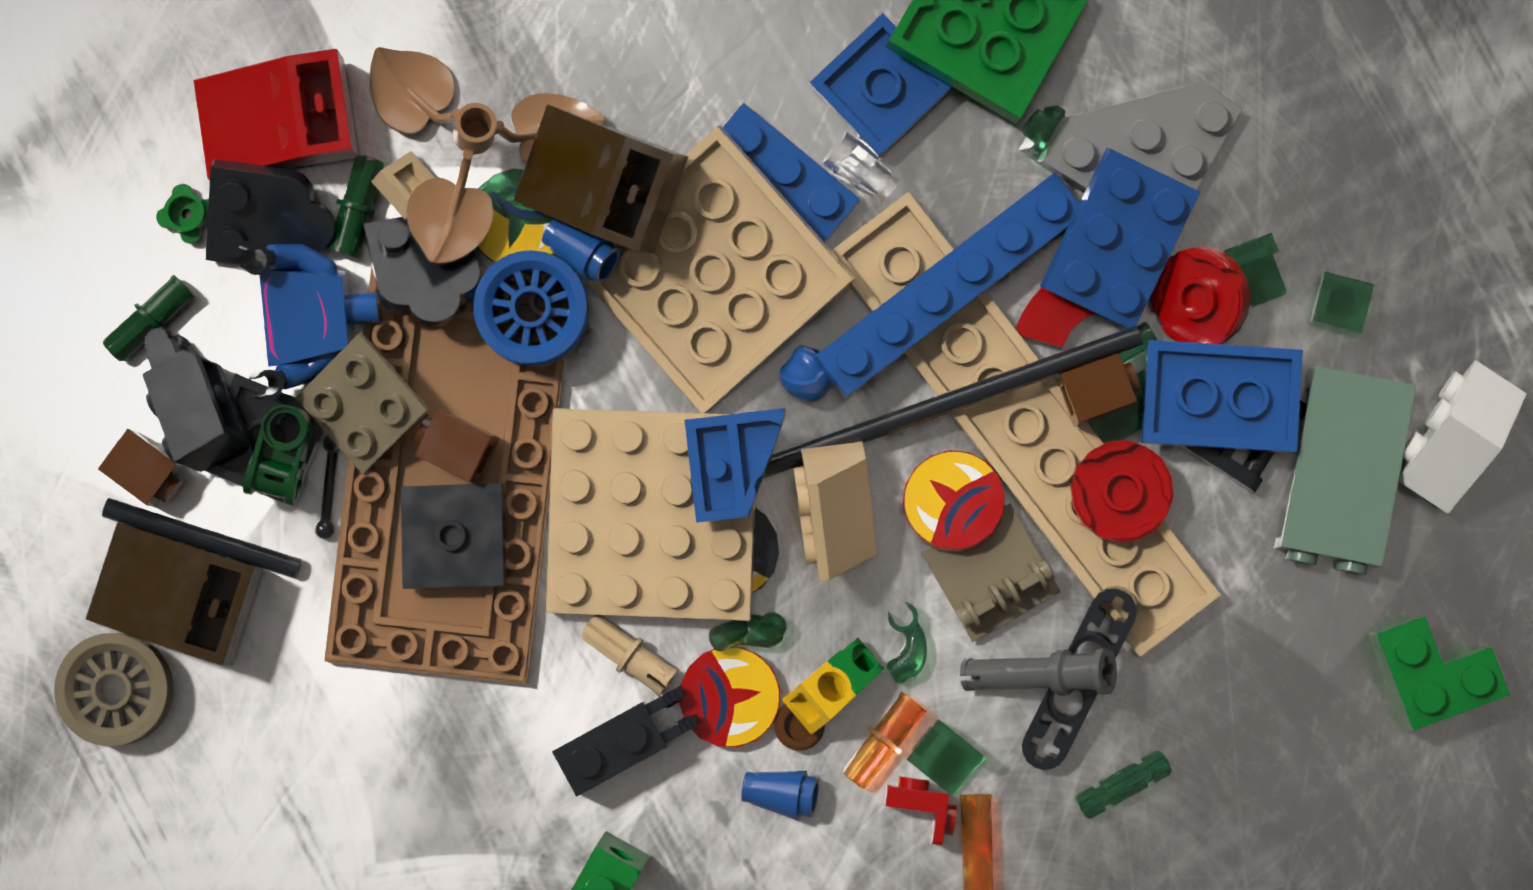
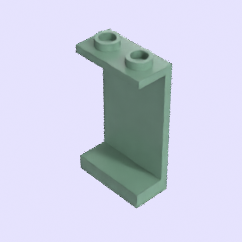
M1316 365L1308 369L1305 389L1310 391L1282 537L1276 538L1274 547L1287 550L1286 560L1309 565H1316L1318 557L1337 560L1336 570L1360 575H1367L1368 567L1376 568L1383 566L1417 385Z

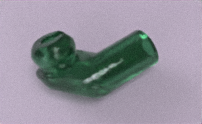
M768 612L763 616L752 614L750 621L731 620L711 628L709 641L716 651H724L738 645L771 648L782 642L783 635L787 630V623L780 614L775 612Z

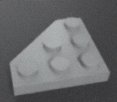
M1196 82L1160 93L1142 96L1103 108L1063 117L1037 162L1086 191L1107 147L1197 190L1243 108L1203 82Z

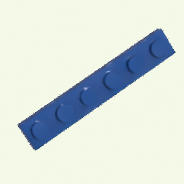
M1054 172L815 355V361L843 397L847 398L1067 229L1079 202Z

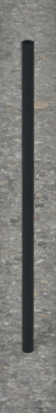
M1137 326L1122 330L772 454L764 478L803 465L801 449L861 441L866 443L1117 353L1142 346L1144 344Z

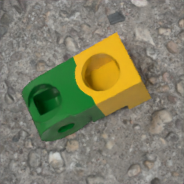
M857 637L781 700L812 735L884 670V667Z

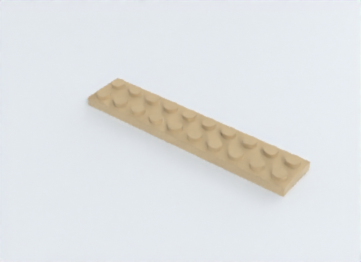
M907 192L831 251L856 278L850 285L870 311L873 312L954 249L910 192ZM986 291L904 353L936 396L1039 360ZM1053 377L950 413L1093 600L1101 590L1108 586L1124 587L1133 593L1138 603V614L1125 641L1138 658L1142 657L1221 596L1164 521L1157 530L1139 540L1119 543L1099 538L1081 524L1072 508L1070 485L1075 468L1086 454L1104 443L1088 422L1076 427L1073 426L1059 385ZM1117 596L1111 603L1103 600L1100 607L1107 611L1106 617L1112 624L1118 617L1127 619L1129 614L1122 609L1124 600Z

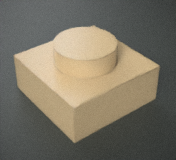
M410 151L382 169L371 182L404 219H407V205L411 194L420 184L435 177L417 156Z

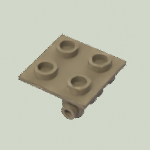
M360 332L295 399L361 474H364L412 426L416 427L429 415L427 412L429 408L425 405L426 402L420 399L407 385L406 379L403 376H399L395 371L396 368L390 365L376 350V345L373 342H369Z
M1011 504L1004 507L1003 520L995 534L978 548L958 552H943L931 548L922 553L972 642L1061 592L1054 580L1055 576L1047 562L1041 558Z

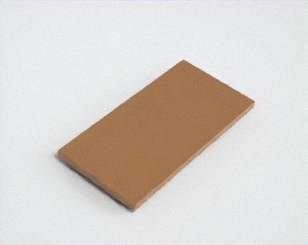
M372 264L368 293L378 292ZM480 270V280L485 274V270ZM523 275L526 286H531L532 276ZM515 276L506 282L515 291L520 289ZM541 277L539 288L542 289L550 278ZM558 283L548 297L565 291V289ZM502 289L499 290L496 299L510 301L512 298ZM535 295L525 297L518 306V316L526 322L537 321L545 312V301ZM474 299L460 305L457 315L448 324L438 328H431L421 324L413 315L391 313L380 301L381 320L379 323H365L363 335L369 342H373L376 345V350L390 365L396 368L395 371L400 377L403 376L406 379L405 382L415 394L426 402L425 405L429 408L427 411L429 416L433 417L436 409L443 410L500 437L479 484H505L507 586L403 589L400 487L477 484L468 482L415 456L419 445L414 443V439L420 424L416 427L412 426L364 474H361L348 459L324 662L528 684L550 498L553 408L560 409L566 356L558 361L542 366H523L502 358L485 342L477 328L474 318ZM566 300L555 304L553 308L569 310V301ZM494 307L495 317L510 312L508 309ZM552 316L551 320L563 329L567 318ZM515 320L504 325L498 326L503 335L508 331V329L512 326ZM548 326L543 328L548 341L558 335ZM523 328L513 338V342L517 344L522 343ZM532 331L530 346L540 345L541 342L537 332Z

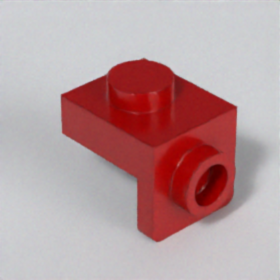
M899 776L898 785L887 784L884 799L885 806L934 813L930 838L931 844L942 845L944 835L953 836L957 805L948 804L950 794L928 790L929 780Z

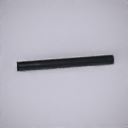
M112 498L106 500L102 511V517L295 579L302 564V559Z

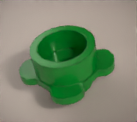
M178 184L172 189V195L167 199L164 208L157 211V223L164 229L171 228L179 233L183 242L187 244L196 243L201 238L200 230L208 220L209 199L202 200L193 194V190L189 185ZM189 209L191 211V216L189 218H183V210Z

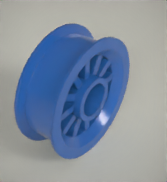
M534 250L519 251L499 259L482 276L474 296V318L481 336L498 355L518 365L542 366L560 360L579 343L588 322V298L580 279L567 263L546 252ZM533 272L531 286H526L522 273ZM541 273H544L551 277L540 289ZM514 276L520 288L517 291L506 284ZM558 283L565 289V291L548 297ZM500 289L512 297L510 301L496 299ZM531 295L541 297L545 301L543 316L534 322L521 320L518 316V306L522 299ZM566 300L569 301V310L553 308L555 304ZM494 307L508 309L510 312L495 317ZM552 316L567 318L563 329L551 320ZM515 320L512 326L503 335L498 326L504 325ZM548 326L558 335L548 341L543 328ZM523 328L522 343L517 344L513 342V338ZM532 331L537 332L541 342L540 345L530 346Z

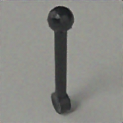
M326 435L323 439V447L327 451L321 518L314 528L315 534L321 539L330 538L335 530L330 520L337 453L341 452L331 438Z

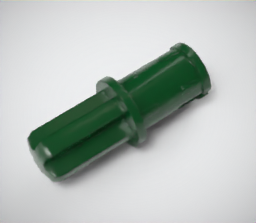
M357 155L355 157L343 199H337L336 204L340 205V209L335 222V233L327 245V249L355 258L358 257L359 246L364 235V224L368 222L369 215L375 216L376 213L372 206L378 189L371 181L384 169L382 161L366 155Z
M175 274L171 275L170 279L142 304L137 301L133 304L136 309L103 338L102 343L115 359L120 362L125 361L145 341L144 337L151 331V328L162 327L190 300H193L195 295Z

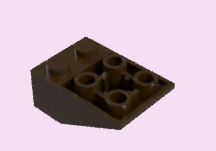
M547 104L513 201L636 252L654 253L688 156Z
M117 522L86 620L222 666H232L263 568Z

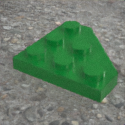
M912 0L885 47L1017 124L1088 0Z

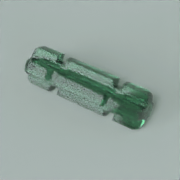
M1154 751L1141 758L1142 763L1139 765L1132 763L1100 781L1099 787L1094 789L1091 786L1078 793L1075 799L1082 814L1087 819H1092L1105 812L1107 805L1111 804L1114 807L1148 788L1147 783L1152 780L1154 783H1157L1170 776L1172 768L1164 753Z

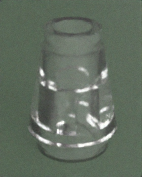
M847 131L836 141L822 162L823 165L831 170L830 176L877 198L881 202L889 196L900 180L860 135L855 138Z

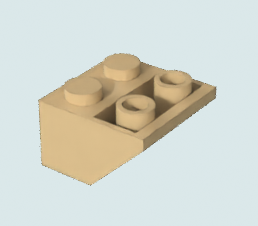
M862 441L801 449L803 467L794 468L806 565H817L819 582L831 580L877 555L867 463Z

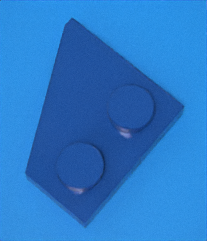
M785 408L684 420L696 523L750 516L786 417Z

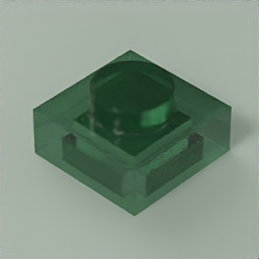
M1325 271L1321 276L1310 322L1356 335L1362 334L1375 284Z

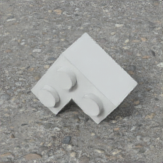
M1477 360L1471 364L1463 376L1455 371L1440 391L1438 397L1441 400L1425 422V425L1430 428L1424 435L1416 431L1405 444L1403 455L1405 463L1400 472L1399 482L1444 512L1449 513L1502 450L1527 393Z

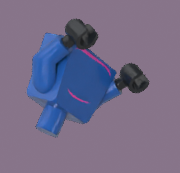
M243 241L240 244L239 248L247 251L255 250L256 252L255 261L251 265H238V268L249 274L259 275L268 367L277 366L275 370L255 369L250 372L248 379H259L265 376L268 380L267 390L263 394L254 395L255 399L273 400L282 393L283 389L287 390L311 382L354 339L353 324L380 322L381 310L378 292L350 294L347 271L337 270V266L332 259L303 244L268 245L267 247L252 241Z

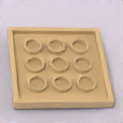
M716 126L686 154L688 160L655 252H636L613 243L621 251L614 271L602 283H597L593 280L587 282L701 413H707L856 279L722 126Z
M553 408L546 613L751 620L755 502L749 517L696 523L684 421L686 419L729 414Z

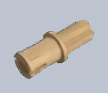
M595 615L583 629L582 639L617 664V672L621 673L625 670L655 692V695L658 697L664 693L671 684V679H674L679 671L642 645L644 642L642 638L639 637L635 641L601 615Z

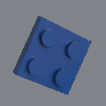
M883 13L809 82V86L878 158L952 89L951 85L885 47L896 26Z

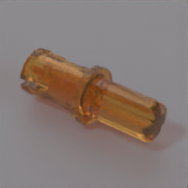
M903 692L898 695V699L875 728L870 726L867 729L871 734L843 770L845 776L861 788L865 789L870 785L894 752L898 754L902 752L899 748L900 744L920 718L927 713L924 708Z

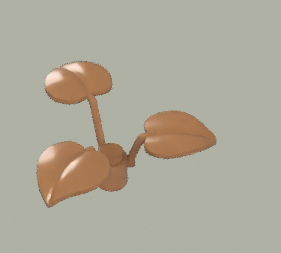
M377 47L372 57L369 76L371 98L377 114L387 126L397 132L412 135L422 131L429 119L437 124L455 122L454 141L459 149L463 151L456 185L445 178H432L423 182L411 194L406 212L407 223L412 236L422 249L427 260L435 265L452 263L469 255L483 242L491 228L493 205L490 196L481 189L465 188L473 154H481L487 151L493 144L496 134H499L510 143L520 142V157L526 164L547 104L604 124V116L591 106L574 98L551 93L530 95L514 106L511 113V122L517 133H512L505 128L502 121L496 120L494 112L488 106L481 103H470L463 106L460 110L457 108L453 109L452 113L439 114L438 112L445 110L451 104L454 96L453 76L444 63L425 53L393 50L385 47Z

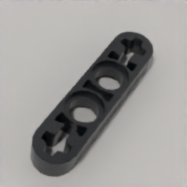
M1108 586L1101 590L1092 601L1068 650L1072 654H1077L1078 647L1082 643L1094 641L1102 645L1103 648H1109L1116 659L1138 614V603L1133 593L1120 586ZM1117 596L1124 600L1122 609L1129 614L1127 619L1118 617L1114 621L1109 634L1118 635L1119 638L1116 643H1113L1103 633L1090 631L1087 627L1090 622H1093L1096 627L1100 628L1107 613L1104 608L1100 607L1101 602L1104 600L1111 603ZM1048 688L1022 742L1023 755L1030 765L1037 769L1049 770L1062 763L1098 695L1096 690H1078L1083 697L1082 708L1075 714H1065L1057 709L1054 702L1055 693L1051 688ZM1047 713L1057 723L1071 725L1073 728L1071 733H1067L1061 727L1053 742V745L1060 749L1058 755L1049 752L1045 758H1042L1036 754L1038 745L1032 742L1034 736L1042 739L1052 723L1051 721L1042 720L1043 714Z

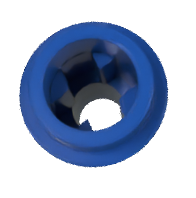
M555 218L548 224L542 236V243L548 246L552 252L567 263L586 282L590 280L597 283L604 282L614 271L620 258V248L613 245V242L589 234Z
M807 770L756 773L747 771L743 780L741 800L742 802L751 803L797 821L800 820L801 816L812 818L818 800L819 778L808 776Z

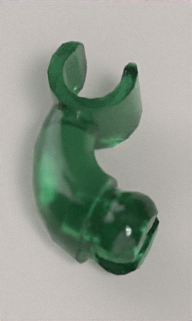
M905 602L906 607L912 613V622L908 626H898L889 612L887 617L889 626L905 636V644L899 652L900 655L891 659L886 666L895 682L899 684L904 683L911 677L915 679L922 671L927 657L926 636L918 622V612L908 602Z

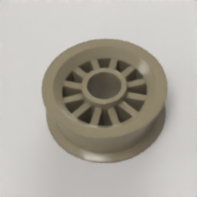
M105 633L89 637L69 651L57 671L54 695L58 712L64 723L73 733L83 740L96 745L120 746L138 742L159 728L167 717L172 705L174 682L166 659L151 643L129 634ZM115 651L123 652L118 667L116 665ZM101 654H104L106 670L96 659ZM134 657L140 663L128 672V668L130 666L132 658ZM87 665L96 674L95 677L83 673ZM146 670L149 680L137 682L136 678ZM112 675L119 676L126 685V694L117 704L110 703L103 694V685ZM82 681L90 684V690L79 691V682ZM150 688V698L139 695L138 689ZM92 697L93 701L83 708L80 698ZM133 702L146 706L142 714L135 708ZM100 707L101 710L97 720L94 721L89 715ZM123 709L133 721L128 725H125ZM112 712L114 727H107L106 724Z

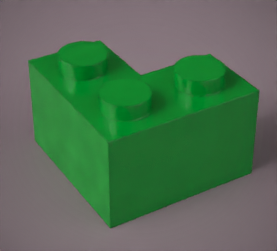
M1425 616L1412 617L1367 634L1403 730L1415 731L1510 696L1492 647H1478L1442 661Z

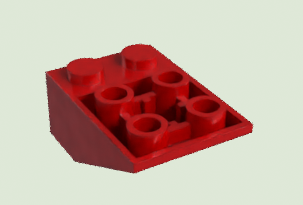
M337 48L284 56L193 80L208 180H210V167L214 159L287 169L353 159L358 155L345 61Z

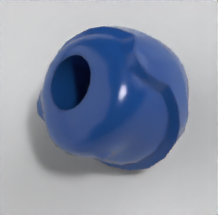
M800 345L794 350L787 363L781 367L779 373L780 382L791 396L813 404L821 400L829 392L833 382L814 359L815 355L820 351L812 347Z

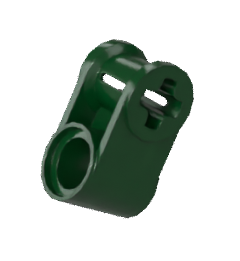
M279 405L273 407L265 414L255 450L251 455L243 484L244 494L252 495L256 491L285 500L286 505L295 506L302 489L306 472V461L314 435V423L306 410L298 406ZM290 413L298 419L300 433L294 441L285 443L281 441L276 433V424L283 415ZM265 474L283 478L284 482L266 478Z

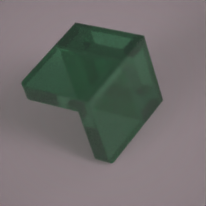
M1272 233L1223 251L1237 262L1246 275L1251 294L1249 309L1286 294L1284 282L1274 259V255L1279 250Z
M936 718L905 759L947 793L953 795L978 765L981 766L986 757Z

